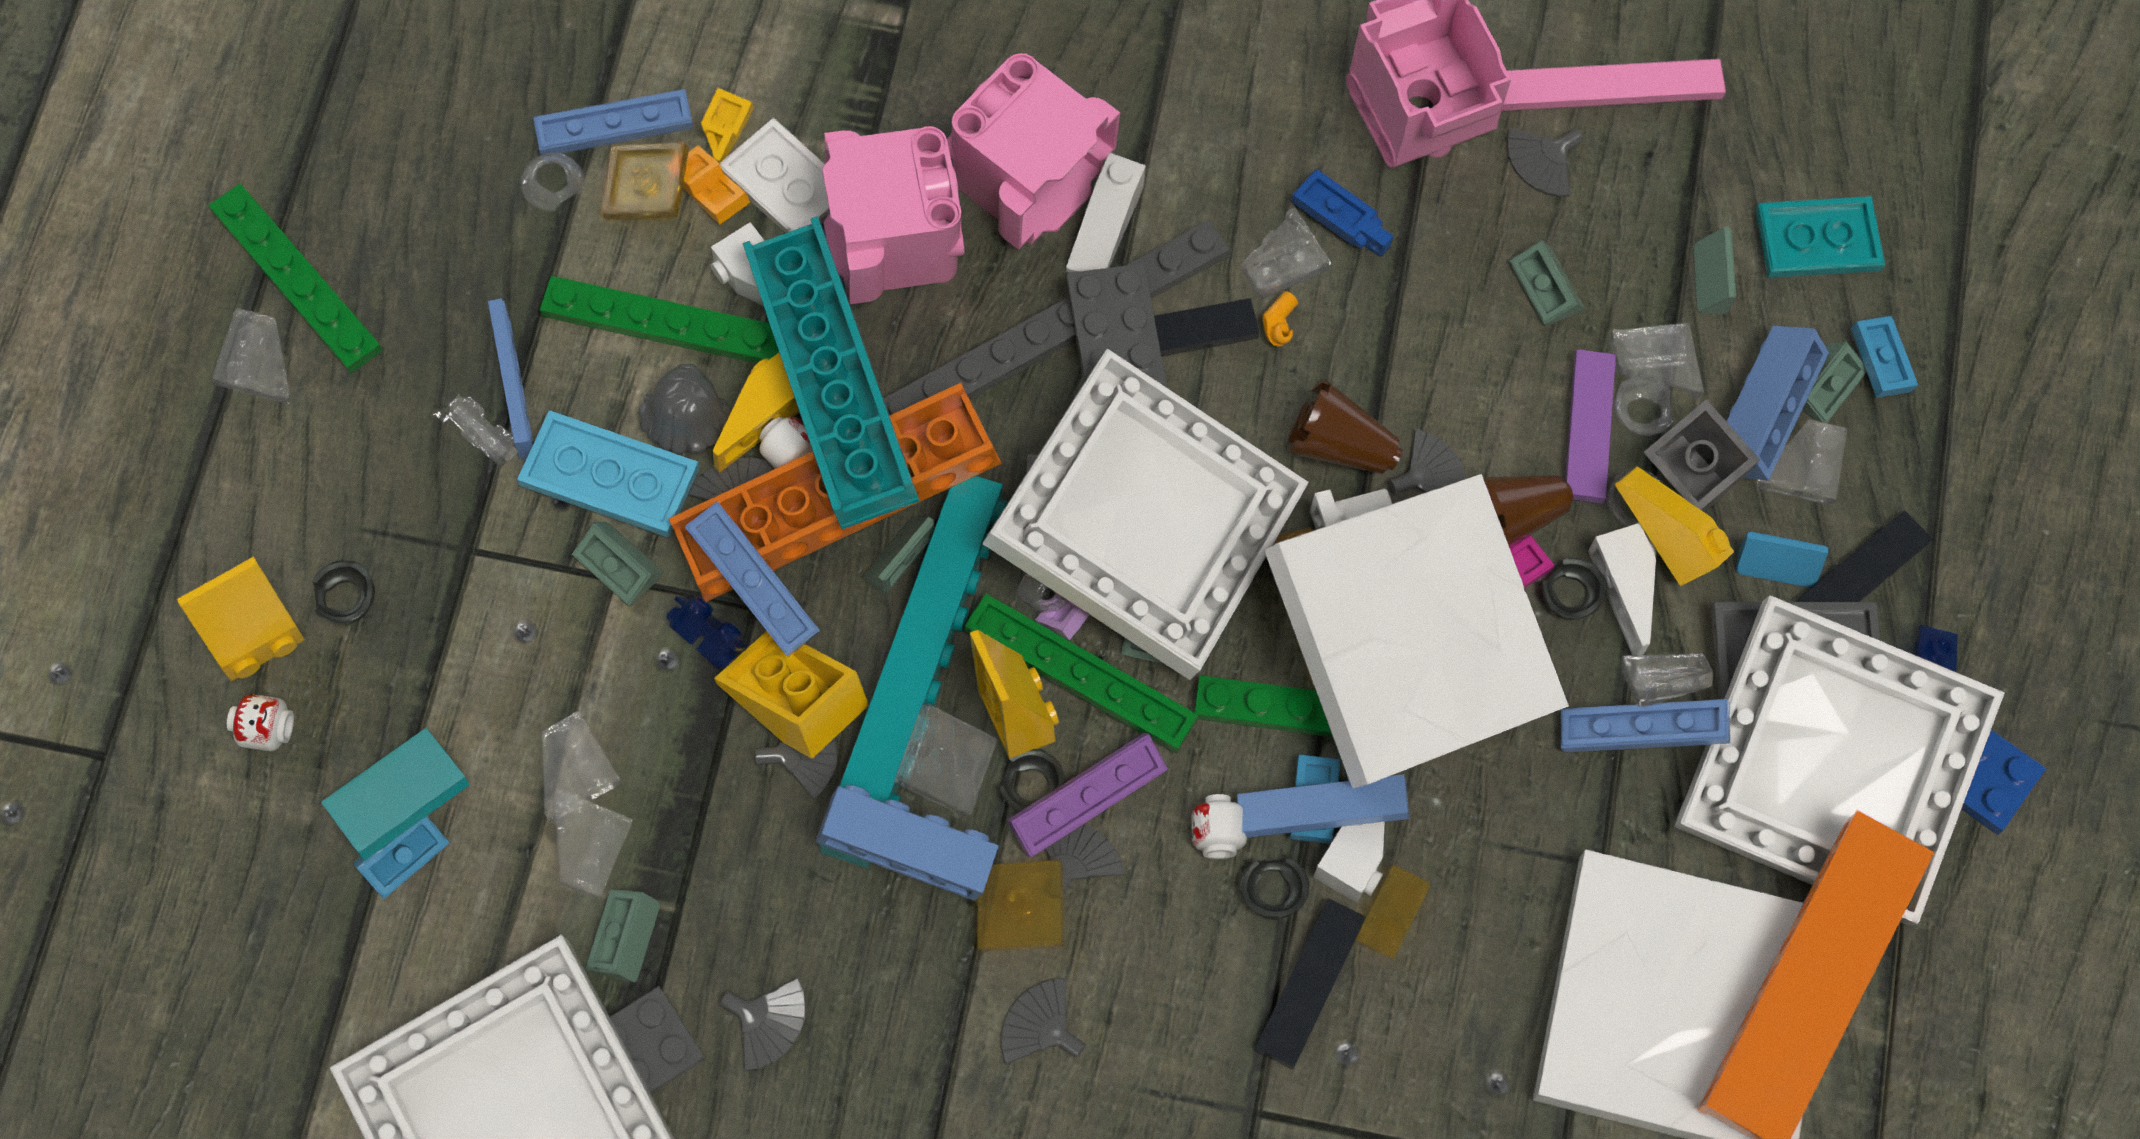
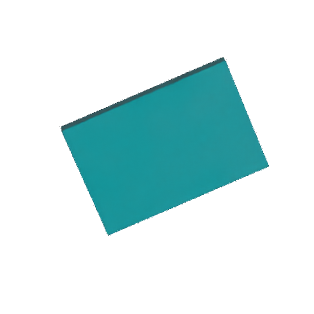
M1872 196L1758 203L1755 209L1768 278L1882 271L1885 266Z
M425 728L321 803L365 861L467 788L470 783L429 730Z

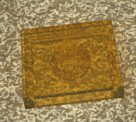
M684 142L612 145L601 208V215L604 219L678 218L689 153L687 145Z
M1061 860L992 865L984 892L978 897V949L981 952L1064 947L1063 863Z

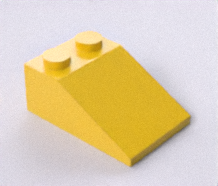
M254 557L177 599L179 605L230 681L253 675L259 670L260 665L274 657H283L290 654L297 648V644L305 640L283 601Z
M975 630L970 632L978 693L1009 760L1032 749H1038L1055 742L1054 725L1059 724L1058 716L1052 702L1047 701L1044 703L1039 691L1043 690V686L1035 667L1028 669L1021 654L981 631Z
M767 631L714 678L718 686L783 743L811 759L869 706L855 670L806 644L787 657Z

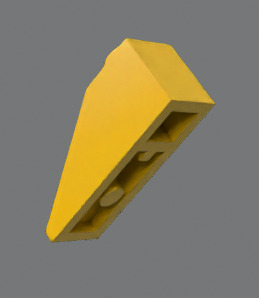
M780 352L770 360L767 358L761 360L754 366L751 374L748 376L713 449L714 467L719 473L761 442L759 439L760 434L772 420L777 417H783L784 419L793 417L800 412Z
M1636 467L1614 484L1680 586L1718 568L1734 553L1727 535L1717 526L1712 517L1641 468Z

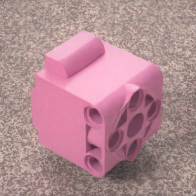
M1376 0L1370 2L1367 11V22L1359 26L1351 67L1347 75V86L1350 95L1384 161L1390 168H1395L1427 155L1442 157L1449 153L1452 146L1496 130L1511 83V78L1503 65L1499 47L1477 7L1470 4L1469 0ZM1418 96L1425 97L1434 104V107L1417 108L1411 104L1409 99Z
M1022 53L1012 55L976 89L952 117V133L947 142L952 166L956 173L958 190L962 191L998 219L1000 235L1019 250L1026 242L1032 245L1043 232H1057L1092 195L1091 182L1101 173L1104 160L1108 157L1109 153L1116 149L1120 112L1100 98H1084L1037 62L1032 56Z
M931 126L865 136L845 130L824 133L825 165L822 168L830 214L823 223L839 275L844 279L849 303L857 304L876 300L884 290L950 281L957 272L958 256L964 255V241L956 173L952 166L945 134L940 129Z

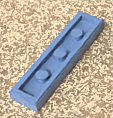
M685 89L533 117L541 157L693 129Z
M501 298L488 301L514 444L520 460L527 459L534 442L511 320L505 301H502Z
M718 501L685 526L787 657L791 656L821 632Z
M1728 699L1561 709V749L1563 752L1731 744L1730 703Z
M1405 774L1388 776L1357 788H1352L1350 781L1237 794L1238 804L1243 808L1242 832L1246 835V838L1410 819Z

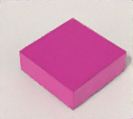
M1531 535L1510 547L1524 589L1552 571L1555 566Z

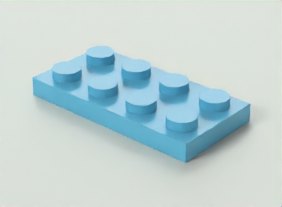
M549 410L517 481L521 487L669 538L673 527L668 518L681 512L700 467L698 461Z

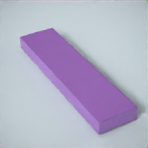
M1577 349L1574 355L1565 482L1572 488L1573 500L1603 504L1606 499L1616 354Z
M1143 733L1009 818L1007 822L1025 855L1032 858L1167 771L1168 768L1150 735Z

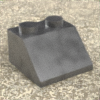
M1707 399L1644 451L1646 456L1680 495L1703 512L1728 493L1761 461Z

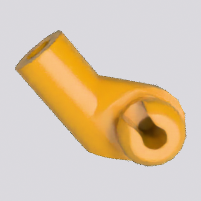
M1284 291L1262 316L1265 336L1275 346H1283L1290 342L1293 337V329L1289 330L1286 317L1298 305V300L1288 291Z

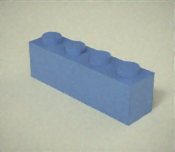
M1772 326L1766 341L1761 345L1760 353L1751 372L1746 376L1742 391L1736 403L1732 406L1727 423L1761 460L1743 478L1769 481L1829 354L1814 328Z
M846 785L845 788L838 786L832 794L815 841L816 843L973 901L983 894L999 846L988 842L989 837L987 835L970 829L961 832L950 828V823L938 816L926 815L923 818L909 812L910 808L907 805L894 800H886L883 803L869 798L870 793L857 786Z

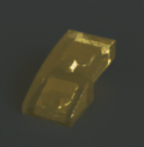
M1393 865L1356 940L1395 959L1431 883Z

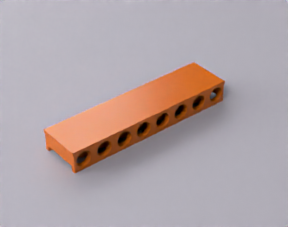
M958 383L890 415L918 494L919 502L1001 464L969 397L966 395L962 383ZM812 451L668 519L675 531L705 602L733 590V587L685 526L717 501L772 571L917 503L842 530L833 511L814 452Z
M1858 810L1855 811L1844 823L1697 1111L1704 1115L1706 1113L1710 1114L1752 1139L1792 1138L1935 852Z

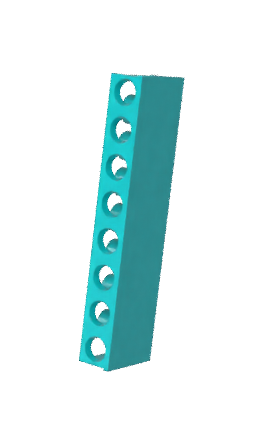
M816 216L810 218L812 223L810 225L754 245L750 241L742 244L833 511L843 530L917 503L920 500L819 218Z

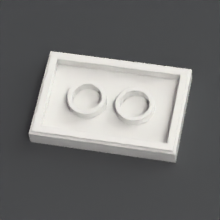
M772 118L720 162L724 174L744 190L748 199L785 233L812 224L810 218L818 216L822 225L825 218L830 214L822 172L825 164L775 118Z

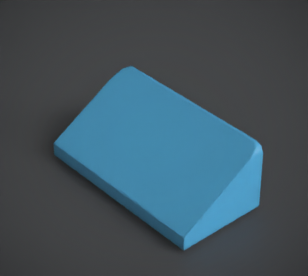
M1750 531L1738 547L1736 573L1812 588L1818 582L1829 548L1823 545Z
M426 816L365 861L360 856L353 862V865L379 895L385 899L450 844V842Z

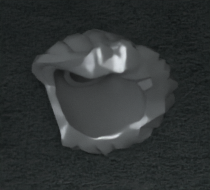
M680 364L662 377L656 385L653 394H646L644 404L639 407L638 413L642 418L641 426L643 432H647V436L650 437L651 441L658 443L661 449L666 451L672 450L678 455L685 451L698 454L704 452L708 447L715 446L728 420L729 413H731V407L727 404L726 400L718 397L711 381L701 373L699 368L694 364Z

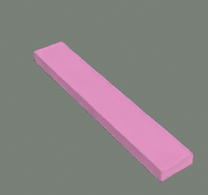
M1720 59L1509 70L1507 72L1511 78V83L1501 111L1723 99L1726 89Z

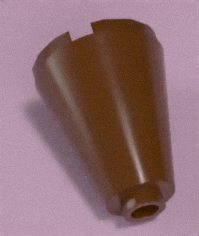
M1323 379L1319 380L1312 389V392L1318 394L1314 402L1305 401L1289 435L1288 441L1292 444L1286 447V451L1294 455L1377 474H1383L1387 469L1393 471L1403 452V449L1398 447L1399 438L1331 383Z
M1556 475L1483 477L1509 548L1567 514L1573 502L1571 486Z

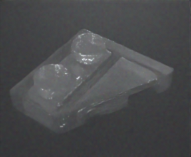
M1295 207L1288 210L1285 214V221L1277 230H1271L1262 240V245L1258 249L1253 250L1243 261V273L1260 299L1330 270L1329 258Z
M235 308L212 376L213 385L285 404L290 403V391L275 318Z
M1689 323L1613 330L1609 339L1612 353L1616 354V373L1634 379L1643 378L1649 384L1665 388L1667 384L1688 391L1687 396L1692 398L1701 397L1704 390Z
M460 395L455 396L435 413L443 422L448 418L451 419L463 431L461 434L463 438L480 449L499 466L508 463L519 451L512 445L514 439L511 434L500 425L493 427L483 417L485 414L483 408L468 396L465 399Z
M1808 419L1782 451L1769 481L1759 480L1757 488L1833 505L1837 498L1848 428Z
M1703 653L1622 656L1621 671L1639 707H1646L1712 687L1713 670Z
M580 711L542 731L545 815L550 824L621 784L618 775Z
M557 789L554 795L559 883L599 900L633 819Z

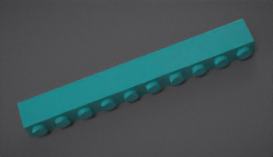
M974 476L949 489L840 787L845 788L846 785L860 787L870 793L869 798L883 803L886 800L901 801V796L897 795L896 792L900 781H908L911 775L915 757H911L910 754L914 743L921 744L924 739L929 722L928 719H924L928 704L935 706L939 698L942 682L937 681L941 668L948 669L952 662L956 647L951 644L955 630L962 632L969 609L964 607L968 594L975 596L981 581L982 572L977 571L981 558L988 559L992 551L982 543L992 529L994 522L997 521L1008 504V501L1003 499V484ZM819 844L822 854L868 869L870 867V862Z

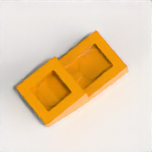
M699 145L668 166L670 173L719 225L750 204L746 192L724 174L720 163Z

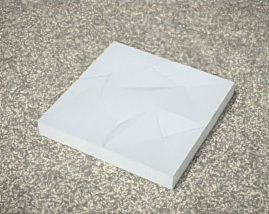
M1107 349L1096 363L982 544L1191 680L1201 670L1266 557L1264 549L1273 545L1309 482Z
M1482 474L1279 542L1264 549L1352 788L1373 783L1569 706L1528 596L1524 591L1522 580Z
M1769 595L1762 601L1724 698L1728 699L1730 703L1731 744L1706 745L1674 827L1813 885L1844 823L1858 810L1935 852L1900 920V923L1907 926L1916 925L1920 921L2004 692Z
M1585 849L1578 862L1533 1101L1684 1139H1752L1710 1114L1706 1113L1704 1115L1697 1111L1803 903ZM1802 1118L1791 1139H1799Z
M563 935L558 936L330 1067L365 1139H674L570 942Z

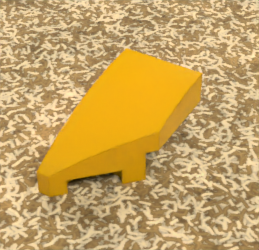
M717 88L701 125L707 136L713 157L720 163L731 152L755 106L749 100Z

